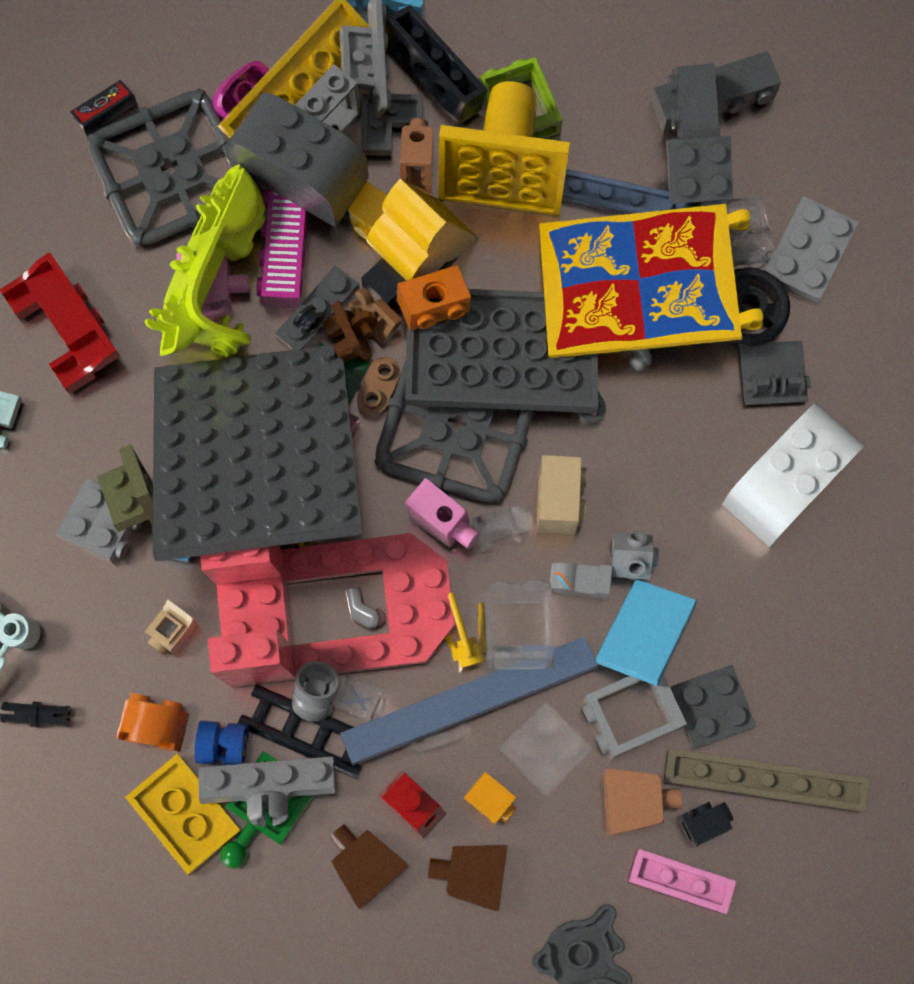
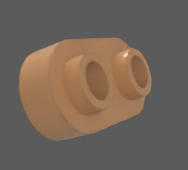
M380 357L370 365L357 395L358 409L365 417L378 418L387 411L389 398H393L401 374L400 366L394 359ZM382 368L390 369V373L386 376L379 374V371ZM374 395L378 397V401L374 404L368 403L366 400L369 396Z

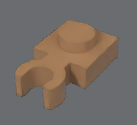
M366 288L356 291L355 295L361 302L355 299L349 302V308L353 312L357 308H362L363 312H373L378 320L377 325L372 329L373 336L382 345L389 342L403 319L382 299L374 302L372 294Z

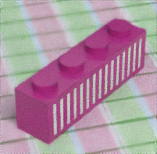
M265 190L264 205L265 209H268V216L261 226V236L266 238L265 248H260L259 266L263 267V277L257 278L256 294L261 296L264 307L298 308L302 303L309 212L274 191Z

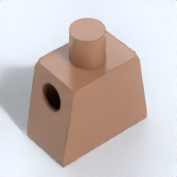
M414 118L410 121V126L402 127L400 178L432 194L433 128L428 127V122L425 119ZM412 166H421L422 169L417 170L412 168Z
M605 769L603 771L608 836L664 823L663 810L682 808L680 788L661 789V778L658 774L617 769Z

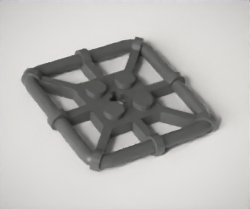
M197 88L195 91L185 92L150 108L144 106L139 108L138 113L105 126L88 136L86 143L89 145L88 149L91 159L105 187L103 190L104 195L107 199L111 200L123 229L132 240L133 245L142 247L193 226L195 229L201 214L194 210L187 194L206 186L213 188L217 181L220 180L219 178L207 175L201 161L224 152L231 167L225 147L229 138L218 127L222 120L213 107V101L206 95L205 90ZM191 104L181 130L160 138L152 120ZM203 108L217 137V141L195 150L190 135ZM144 123L153 140L152 143L135 150L106 141ZM102 151L133 161L139 175L124 182L116 183ZM169 162L178 164L174 167L175 172L169 174L167 170L162 172V168ZM145 186L151 200L140 226L137 228L122 196ZM180 198L187 215L150 231L160 206Z
M405 360L393 398H389L387 404L389 411L376 447V459L374 462L377 468H382L389 474L421 483L426 478L440 490L481 502H495L498 504L504 501L503 497L511 487L522 449H525L528 443L526 435L534 410H521L514 434H508L490 428L494 413L498 409L429 406V409H424L418 406L405 405ZM401 413L425 420L419 438L388 452ZM456 417H461L462 422L466 423V427H460L458 431H453L452 424L449 421ZM486 438L510 445L498 485L495 484L481 458ZM421 448L443 453L436 475L395 463V461ZM451 457L473 462L488 490L445 478Z

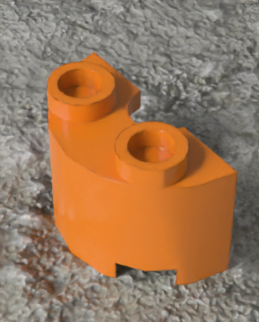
M131 693L130 699H126L116 739L180 752L189 718V713L181 711L182 704L170 700H163L162 705L149 703V696Z

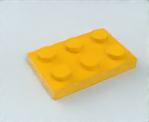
M178 753L125 796L127 801L187 875H191L242 831L219 803L200 804L199 778Z

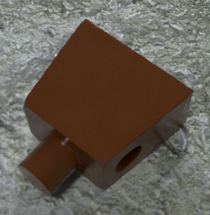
M343 824L329 836L341 851L331 863L359 909L366 906L409 868V865L368 830L356 838L350 829Z
M453 846L451 861L430 858L428 878L448 881L447 896L493 911H499L508 846Z

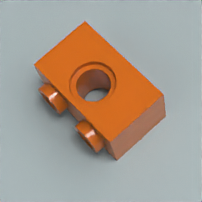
M458 265L397 284V301L410 331L417 328L427 329L436 322L446 319H459L470 310L471 295ZM429 299H439L440 302L434 303L429 301Z

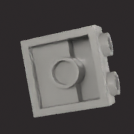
M86 478L55 534L115 564L117 558L121 559L127 552L129 547V541L127 540L133 529L138 530L143 522L118 532L113 524L100 484Z

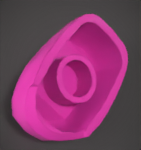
M250 61L229 75L220 84L213 96V107L217 114L224 119L270 69L263 62Z

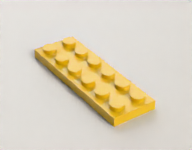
M334 0L222 120L218 127L230 139L262 93L276 95L295 106L333 65L341 69L339 30L342 25L369 28L366 21L347 0Z

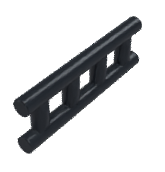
M258 684L254 686L251 696L260 701L252 718L242 714L238 720L239 724H247L249 732L308 758L333 757L335 770L358 779L363 767L359 765L352 766L346 749L342 758L324 750L331 732L340 735L341 732L354 728V726L331 716L317 722L309 721L319 726L312 744H309L294 737L302 718L294 712L292 699ZM272 705L289 712L282 731L264 724Z

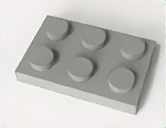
M802 196L765 271L778 278L785 289L818 304L859 222Z

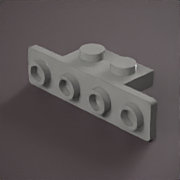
M370 0L367 6L369 28L342 25L339 30L341 70L358 83V89L372 90L373 118L380 119L391 104V92L386 89V80L389 77V62L385 61L388 35L386 32H383V23L386 19V5L382 4V0Z

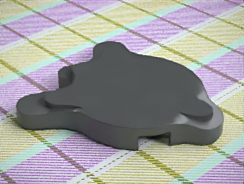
M604 904L588 919L572 920L555 928L549 935L543 949L533 957L535 970L540 974L549 975L559 984H632L631 975L613 961L614 956L625 949V943L613 930V924L617 916L616 909L610 904Z

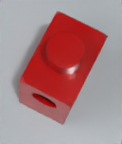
M399 771L378 794L423 839L446 815L443 808L403 771Z

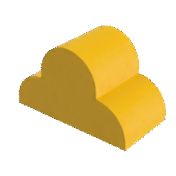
M400 178L386 196L382 205L384 213L371 228L367 236V243L407 281L438 271L445 262L460 256L475 242L478 236L435 195Z

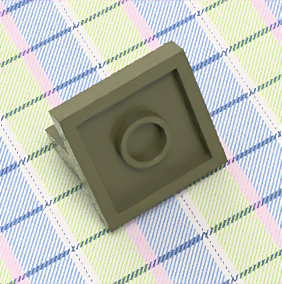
M129 444L119 449L124 465L97 476L113 524L118 532L148 519L153 525V482L134 448Z

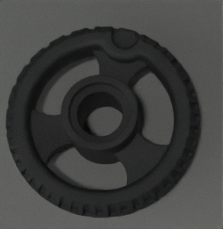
M751 267L735 269L734 275L739 314L748 311L743 307L742 303L750 302L754 304L756 309L762 310L763 317L769 319L773 325L761 333H742V340H732L730 342L742 346L766 344L775 339L788 322L791 308L788 292L785 290L784 285L779 282L778 278L765 270L762 271L761 269ZM754 280L766 285L776 296L777 302L769 304L766 294L757 287H750V281Z

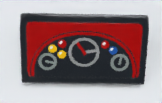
M120 79L70 111V114L86 136H88L138 103L134 94Z

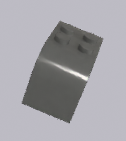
M262 93L225 145L231 167L240 164L251 175L253 180L334 227L338 225L369 179L367 158L355 142L335 128L270 93Z

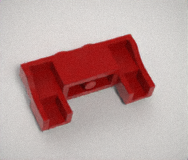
M50 252L36 260L17 279L0 289L1 294L19 320L42 308L70 351L49 363V366L68 394L96 378L95 372L120 357L100 327L105 324L104 320L95 307L91 310L87 308L84 301L89 298L79 283L71 284Z

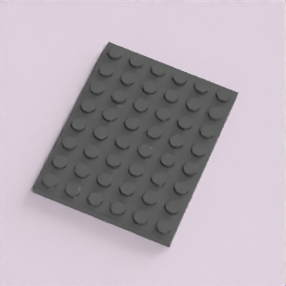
M334 345L154 368L152 552L155 561L362 534L344 360L337 356Z

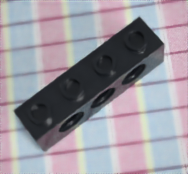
M408 5L387 17L384 32L388 35L387 47L449 116L459 125L479 113L488 89L411 5Z

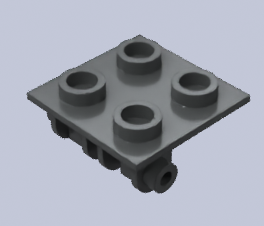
M802 341L770 342L759 346L739 345L745 405L808 402L807 388H810L811 380L810 376L805 374Z

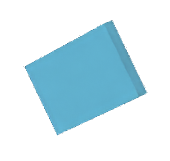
M635 580L596 657L597 664L658 686L697 606L696 600L641 580Z

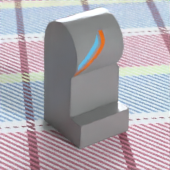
M552 563L549 591L607 600L610 595L612 566Z

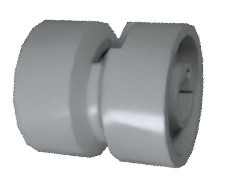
M313 661L306 663L298 670L292 696V707L300 718L317 722L324 720L331 714L339 686V677L334 668L324 662Z

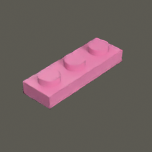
M641 849L637 850L628 880L630 883L723 914L728 912L736 884L735 880Z

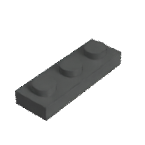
M334 265L275 333L276 338L291 350L308 348L322 332L324 326L321 323L313 333L304 336L301 333L302 328H296L293 325L295 317L305 307L314 305L316 313H322L324 315L323 321H325L334 314L331 305L339 300L344 306L360 288L359 283L338 266Z

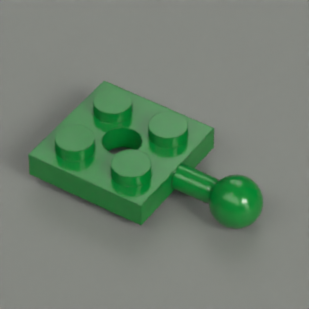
M263 751L255 763L278 760ZM315 795L290 798L288 801V818L277 826H273L269 810H266V827L256 826L249 821L246 802H228L225 808L246 821L247 824L236 841L228 842L221 849L220 858L222 863L232 869L241 867L247 859L246 847H248L258 830L282 845Z

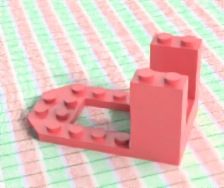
M411 533L284 550L277 545L200 556L201 570L217 585L221 637L208 638L210 670L213 675L232 688L295 680L298 670L306 663L313 661L329 664L336 670L337 674L427 663L441 642L455 627L454 615L448 597L451 588L447 560ZM383 572L389 633L299 645L293 644L287 584Z

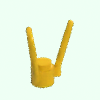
M450 592L448 597L461 639L457 641L456 645L451 634L445 637L454 661H459L460 668L486 661L484 653L489 652L486 643L484 604H478L479 642L477 643L476 637L468 638L455 594Z

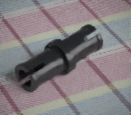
M4 701L1 706V710L14 711V714L0 713L2 723H29L30 727H39L40 724L69 727L71 718L57 717L58 714L71 715V707L68 705H42L40 701H33L32 704Z

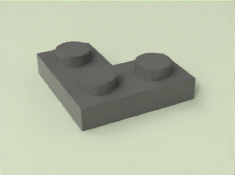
M362 94L361 150L365 155L392 156V127L402 128L410 126L412 119H423V94H391L390 107L386 109L380 119L373 118L372 94Z

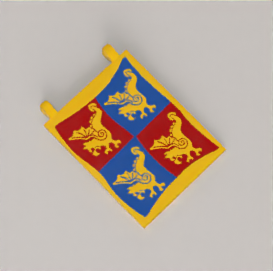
M726 204L539 223L549 358L742 340L741 328L748 330L761 329L763 326L762 310L751 309L739 314L729 229L744 231L750 228L751 217L749 210L740 209L727 214Z

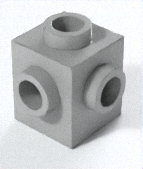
M638 531L630 533L613 532L610 558L612 566L611 577H623L630 580L650 579L652 567H658L659 548L653 547L652 534H644Z

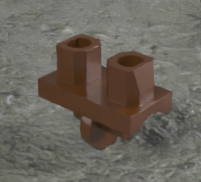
M339 300L332 304L331 307L334 314L323 321L322 324L326 332L333 339L343 333L345 335L344 339L333 346L337 356L343 359L344 362L358 355L364 360L372 357L373 354L365 337L370 338L374 334L372 329L377 325L378 321L373 312H363L362 308L355 309L353 314L350 310H344Z

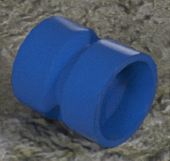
M200 720L195 739V763L215 765L220 760L223 765L245 764L248 746V725L228 723L225 727H222L220 722Z

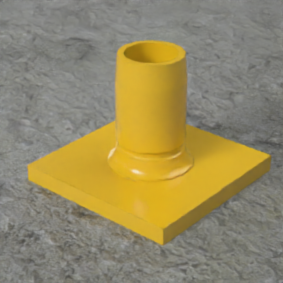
M509 81L493 86L487 104L483 130L446 125L440 126L439 200L560 216L570 142L533 137L537 95L531 87L523 83Z

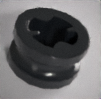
M309 305L295 317L293 325L296 328L301 327V333L304 336H308L321 325L324 315L316 313V307Z

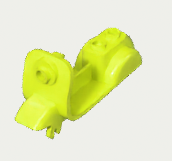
M240 164L230 168L225 176L217 181L210 195L200 197L206 205L200 203L196 205L197 211L201 216L188 245H182L176 249L183 256L180 261L173 260L170 262V266L176 271L167 289L163 310L158 308L150 309L149 313L156 317V321L150 318L144 321L150 329L163 332L160 356L182 351L194 342L211 347L214 353L227 357L229 354H236L240 346L249 344L251 341V336L243 332L244 324H236L234 329L228 327L231 316L225 315L221 317L217 324L202 314V306L224 257L233 262L247 257L254 245L252 239L255 232L261 228L265 221V216L263 215L265 205L259 188L251 175Z

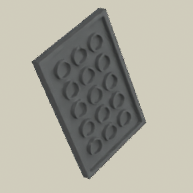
M468 289L471 295L470 310L463 317L436 322L427 329L417 328L410 331L407 325L405 405L597 413L598 354L549 358L544 292ZM429 299V301L434 303L440 302L439 299Z

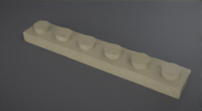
M671 748L668 750L665 783L858 812H866L869 778Z

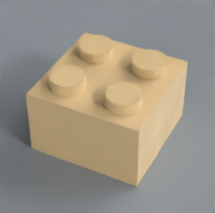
M542 455L539 469L536 533L575 535L577 526L583 525L586 500L580 499V495H584V487H586L587 468L581 467V457Z

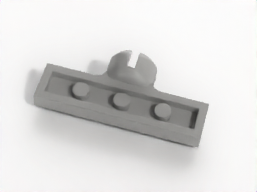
M333 757L199 767L200 804L244 801L247 803L248 819L256 826L266 827V810H269L273 826L285 822L288 818V801L292 797L335 793Z

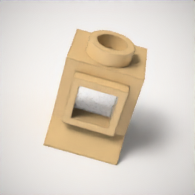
M167 599L163 609L145 630V633L151 637L147 643L161 654L168 650L175 655L199 624L189 614Z

